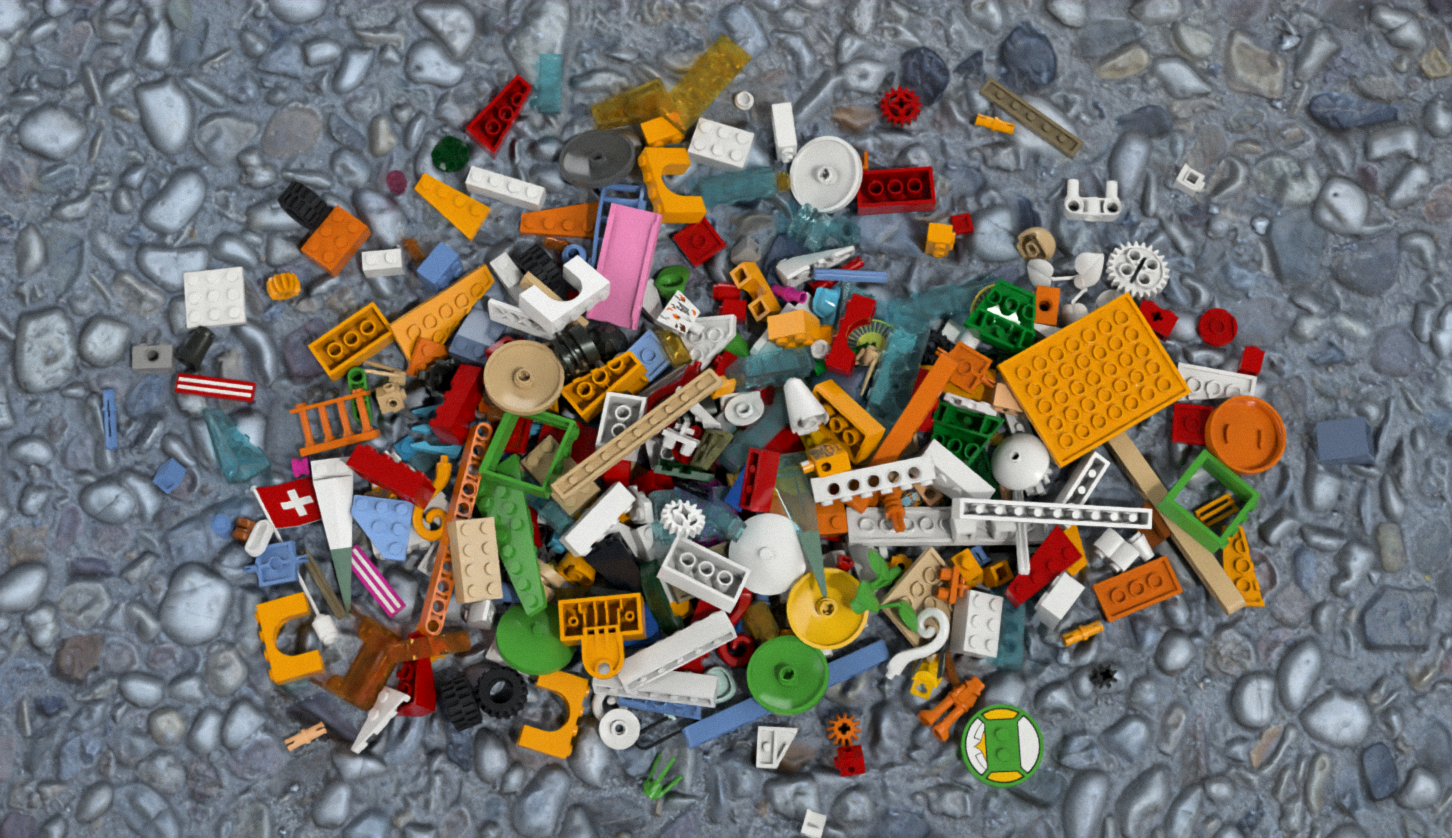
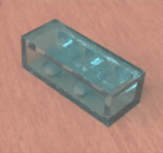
M540 54V60H536V72H539V76L535 78V89L538 92L537 96H534V107H537L538 114L561 115L564 72L563 54Z

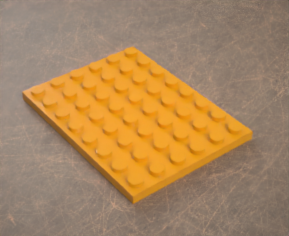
M1129 292L996 367L1059 469L1192 392Z

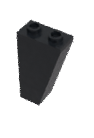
M620 531L615 534L610 533L602 541L591 545L592 550L584 556L585 561L619 590L641 593L644 603L657 597V592L650 577Z

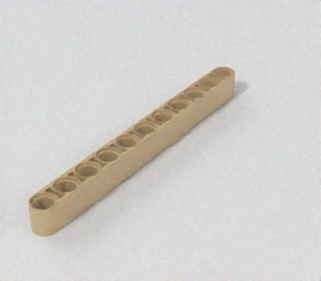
M1124 431L1105 442L1106 447L1145 502L1150 501L1171 531L1172 535L1170 537L1222 611L1227 616H1230L1246 606L1243 596L1213 554L1156 508L1168 491L1127 433Z

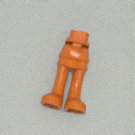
M974 675L969 680L966 679L964 683L953 687V690L948 692V695L933 709L921 710L917 717L925 726L930 728L953 704L955 708L931 729L934 736L944 743L949 737L951 725L963 713H967L969 708L973 707L985 685Z

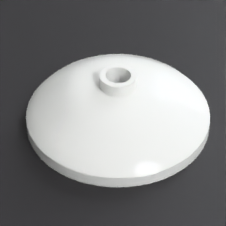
M1018 433L1005 438L995 448L991 458L994 478L1001 486L1013 491H1023L1037 485L1046 475L1050 464L1049 452L1044 443L1038 437L1027 433ZM1015 455H1019L1017 459H1013Z

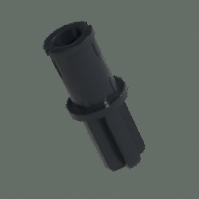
M679 477L675 480L676 487L686 491L687 495H694L702 500H706L709 497V494L704 493V491L710 493V489L699 485L697 481H690Z

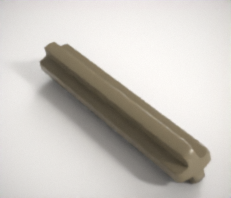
M307 549L302 551L299 556L308 554L309 558L306 559H309V562L304 563L335 617L338 620L343 619L347 616L346 611L313 556Z

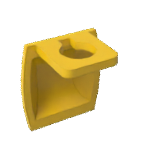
M936 656L931 663L923 660L915 676L911 678L914 680L910 689L911 694L929 699L933 687L937 688L943 678H937L939 657ZM919 659L914 661L912 671ZM924 684L927 692H920L916 687Z

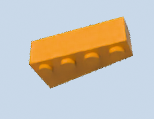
M630 350L607 362L606 365L591 370V373L572 380V383L563 386L562 395L588 423L603 410L607 392L622 394L648 371Z

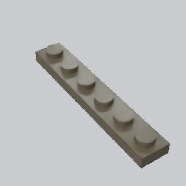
M992 77L989 78L979 91V94L1069 158L1072 159L1083 146L1084 142Z

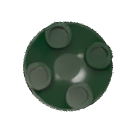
M448 135L435 145L431 152V157L434 165L439 170L452 173L465 167L470 158V151L463 140Z

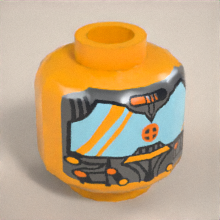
M914 486L912 489L902 490L900 499L903 507H918L922 503V498Z

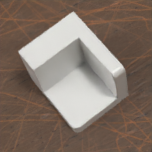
M807 809L800 834L811 838H821L827 818L826 815Z

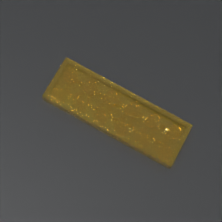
M722 34L654 110L682 134H685L745 68L752 57L725 34Z

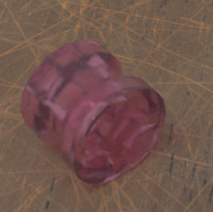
M398 170L388 173L386 182L390 191L397 194L404 192L407 188L405 175Z

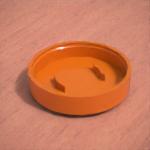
M1236 396L1219 405L1210 414L1205 426V442L1209 453L1237 476H1255L1270 469L1280 460L1286 446V430L1280 415L1270 404L1253 396Z

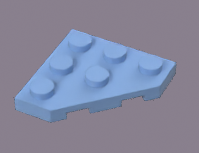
M354 495L351 515L384 559L399 562L406 561L412 525V512L415 505L403 500Z

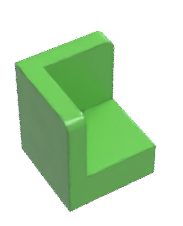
M736 332V336L724 347L720 354L727 350L745 360L749 357L750 345Z

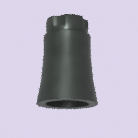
M199 326L183 348L175 355V358L186 367L199 371L202 361L216 335L210 329Z

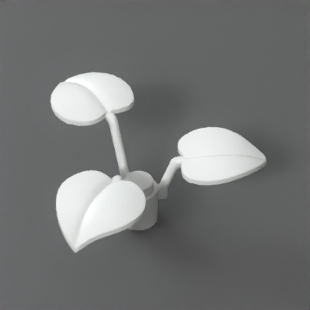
M1091 252L1079 254L1075 260V268L1079 274L1074 276L1052 277L1053 266L1044 259H1033L1028 262L1029 279L1035 288L1037 285L1050 287L1051 281L1074 279L1075 286L1081 289L1071 301V304L1063 306L1062 319L1066 326L1089 314L1088 309L1083 304L1076 303V301L1083 293L1087 292L1088 287L1095 285L1100 279L1104 264V254Z

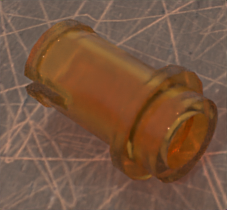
M548 235L544 241L545 248L557 250L560 254H562L565 247L570 245L567 239L560 240Z
M410 238L403 243L404 249L408 250L415 264H417L419 259L423 261L426 256L419 248L418 241Z

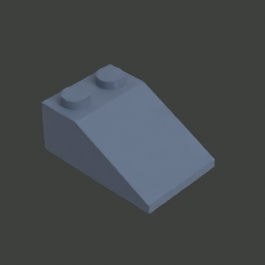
M473 307L456 333L448 350L450 359L456 358L462 364L482 367L484 370L487 363L485 350L503 338L508 326L490 320L489 312Z

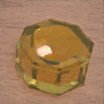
M787 172L778 174L779 190L781 192L789 191L791 186L790 177Z

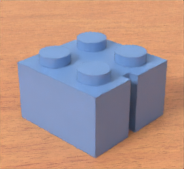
M441 241L416 272L420 282L437 294L451 285L450 281L454 280V278L457 279L462 274L464 267L460 255Z

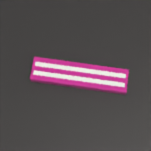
M355 545L352 548V571L390 619L407 606L359 545Z

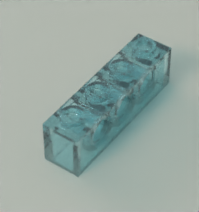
M1002 586L1000 592H996V596L1003 597L997 658H993V664H996V670L1021 671L1023 668L1026 602L1015 609L1014 613L1007 612L1005 605L1011 603L1003 593L1008 586ZM1011 624L1014 627V632H1006L1004 625ZM1010 644L1013 647V652L1006 653L1003 650V645Z

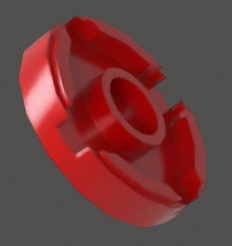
M1214 308L1202 315L1198 322L1197 330L1200 338L1206 344L1213 347H1223L1233 341L1237 334L1238 325L1235 317L1228 313L1227 310Z

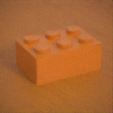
M337 205L303 245L301 251L307 259L336 278L371 233L367 225Z

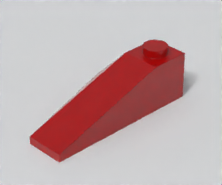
M417 630L408 635L402 656L404 665L397 674V678H399L397 691L411 698L408 702L403 701L397 707L398 713L395 716L422 717L435 712L436 688L427 639L425 635Z

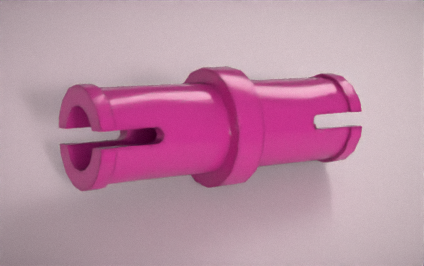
M775 284L771 288L774 296L783 298L784 301H795L803 304L807 300L806 292L795 290L794 287H783Z

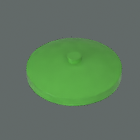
M522 603L513 606L505 612L497 626L496 646L499 654L508 665L525 674L547 675L561 670L571 661L577 646L565 647L560 641L559 608L557 606L547 603L548 607L533 617L527 616Z
M784 635L772 638L759 646L750 658L747 667V683L750 693L762 708L771 713L782 716L804 713L816 706L827 691L829 684L827 660L820 649L807 645L797 636Z

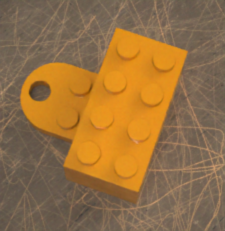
M641 593L558 600L560 641L565 647L582 646L584 668L596 679L607 680L620 673L625 662L624 641L647 639L644 598ZM603 663L610 666L607 674L599 673V666Z

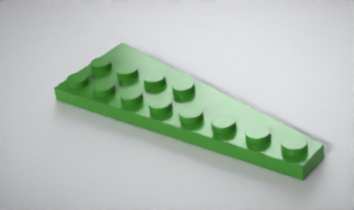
M515 453L498 464L495 473L523 481L522 478L524 476L520 468L519 460L521 459L519 455ZM481 477L475 500L482 518L494 517L498 553L527 616L533 617L548 606L544 585L541 582L539 572L541 568L537 561V547L533 539V524L526 501L527 493L485 480Z

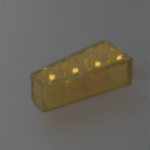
M660 77L590 107V115L597 130L640 124L676 111Z

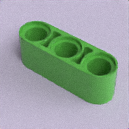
M359 367L350 369L347 376L350 395L352 390L363 388L364 391H370L368 378L364 370ZM362 375L360 381H353L355 376ZM366 395L364 402L371 424L374 417L371 396ZM351 399L354 419L362 426L356 399Z

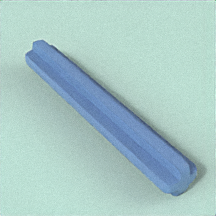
M815 268L812 272V277L814 280L885 283L887 272Z

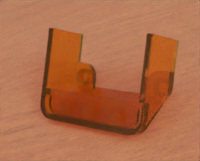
M349 609L348 613L361 621L357 629V637L364 642L345 677L333 675L326 684L310 678L309 681L362 711H369L373 708L378 699V694L386 685L402 657L406 643L404 639L370 617Z

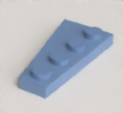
M619 696V706L701 720V706Z

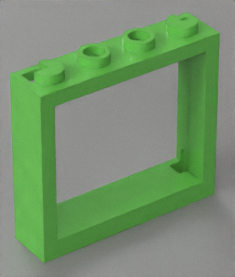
M545 411L535 415L520 416L566 430L543 485L539 487L495 473V469L520 416L505 412L478 472L485 480L549 499L550 494L554 492L550 485L563 473L564 462L571 455V446L579 436L580 430L575 420Z
M1204 449L1156 508L1209 552L1214 554L1219 548L1223 550L1228 545V537L1232 538L1238 532V524L1242 525L1248 519V511L1251 513L1258 506L1256 501L1261 495ZM1200 466L1246 503L1220 537L1174 500Z

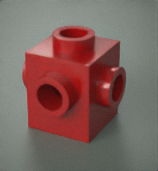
M861 744L836 748L837 756L834 757L835 769H839L841 777L865 774Z

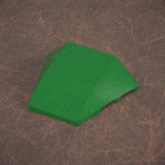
M1000 279L963 325L974 338L1008 353L1018 354L1034 345L1036 295Z
M939 401L937 411L934 412V417H932L934 422L931 441L935 439L965 465L970 467L1005 420L992 415H982L954 407L949 403Z

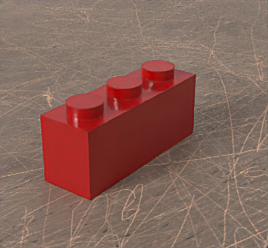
M749 447L738 507L749 511L770 513L780 452Z

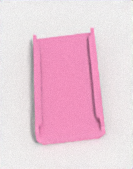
M611 203L596 269L597 272L610 282V294L606 300L600 301L590 311H587L586 318L610 322L618 326L637 330L662 214Z

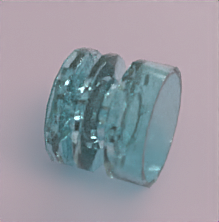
M805 203L793 217L786 238L792 240L795 237L794 242L796 244H799L805 238L803 248L811 253H817L828 239L836 219L826 213H823L817 219L818 209L814 208L811 210L812 205Z

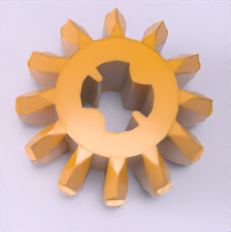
M280 273L270 277L268 282H266L267 292L272 300L292 299L293 296H297L301 291L300 281L294 273Z

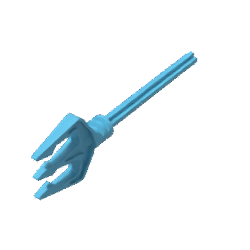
M443 403L413 410L412 414L428 418L432 413H436L438 405L442 406ZM488 419L486 423L491 425V419ZM476 420L471 422L470 427L479 423H476ZM532 423L530 435H540L544 424ZM592 423L588 426L599 429L600 423ZM428 424L411 428L412 432L424 435L434 433ZM479 428L478 434L482 437L483 431ZM466 439L463 446L453 444L451 446H430L426 441L413 443L410 446L415 450L440 456L447 455L448 458L457 459L464 451Z

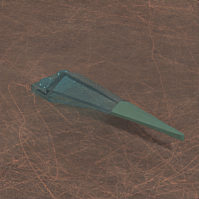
M806 452L780 454L775 489L793 523L822 596L826 598L827 590L817 512L811 484L812 474L811 472L803 474L800 468V463L808 460Z

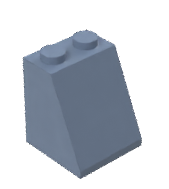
M1365 416L1316 422V429H1313L1314 439L1318 442V448H1315L1316 459L1323 465L1375 464L1372 427Z

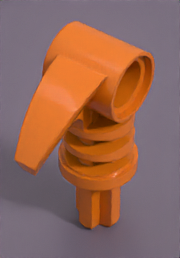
M901 488L892 489L893 492L881 495L880 491L877 492L868 507H878L883 502L886 511L885 516L888 520L892 521L894 531L896 533L904 532L906 526L903 517L906 512L900 499L902 495Z

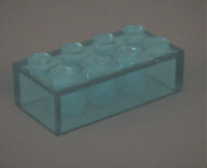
M810 346L740 357L724 371L727 380L735 378L737 382L734 392L738 391L740 393L748 392L753 388H756L757 391L763 390L770 385L780 387L785 385L788 379L794 377L803 381V378L810 376V372L816 369Z

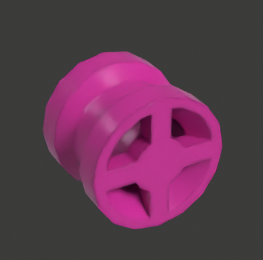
M304 456L302 459L292 458V470L295 478L303 474L306 476L312 474L309 456Z

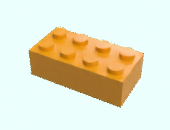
M371 302L309 344L308 348L334 383L346 375L350 369L358 367L396 340L388 327L389 322L375 303Z
M832 379L815 385L812 393L829 415V421L825 425L823 422L818 425V430L829 441L836 439L847 451L849 459L855 465L872 459L886 429Z

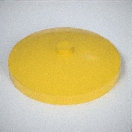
M824 567L827 590L826 598L822 596L814 573L811 570L801 576L791 588L787 598L786 613L793 632L801 641L817 649L832 650L846 646L859 636L867 622L869 610L857 615L851 608L850 600L856 597L859 581L842 569Z

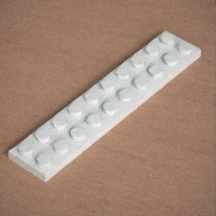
M846 507L845 510L848 528V547L1016 545L1015 535L1013 539L993 541L991 532L984 527L976 528L977 533L974 542L953 543L949 523L952 516V507H904L906 514L903 519L906 527L904 532L898 533L894 531L892 521L886 518L884 507H867L862 515L851 507ZM1026 523L1028 545H1041L1049 535L1047 524Z

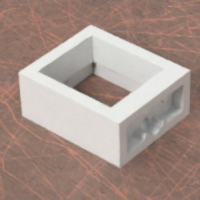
M791 102L772 104L771 121L777 162L789 163L794 160L797 154V140Z

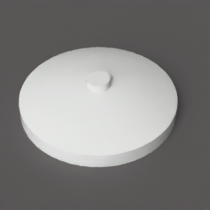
M834 136L815 138L798 151L792 162L789 176L791 191L799 204L810 211L828 214L841 210L853 200L860 188L863 175L862 162L855 148L848 142Z
M759 514L743 522L735 531L729 546V560L752 570L745 583V588L761 595H778L791 590L795 582L806 573L809 561L797 536L799 533H803V530L793 520L779 514Z

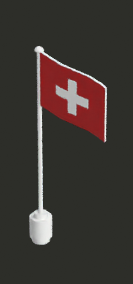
M313 477L301 478L277 486L258 488L256 485H252L250 491L254 492L267 520L274 526V533L279 543L283 542L277 529L299 527L322 520ZM298 572L299 583L316 614L312 626L320 642H323L324 645L332 644L339 639V632L330 615L319 613Z

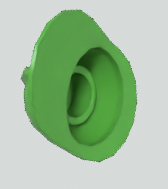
M684 266L667 267L659 273L654 286L658 288L660 296L666 298L669 303L677 290L684 294L685 284L690 272Z

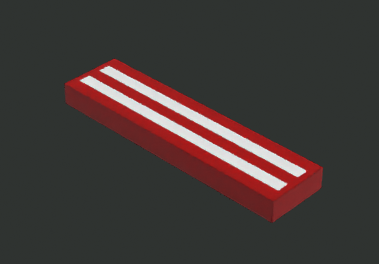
M178 373L174 392L177 394L253 403L257 384L254 382Z

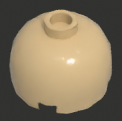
M1031 227L1018 236L1017 249L1026 262H1029V259L1049 261L1053 257L1056 243L1052 234L1045 228Z

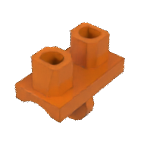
M954 566L939 569L938 579L948 581L947 588L937 587L936 599L945 601V604H955L956 595L963 598L964 590H970V586L965 585L966 577H960L959 579L960 567Z

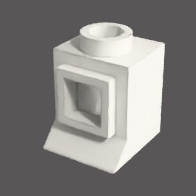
M1185 163L1173 187L1194 197L1196 191L1200 193L1205 185L1203 179L1205 176L1191 169Z

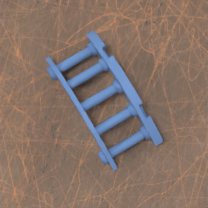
M644 181L639 185L615 183L599 188L601 195L596 218L592 256L588 258V264L595 270L599 260V245L603 243V238L600 237L602 224H607L608 216H603L605 204L615 203L647 211L649 197ZM609 190L638 193L640 197L627 199L610 197L607 194Z

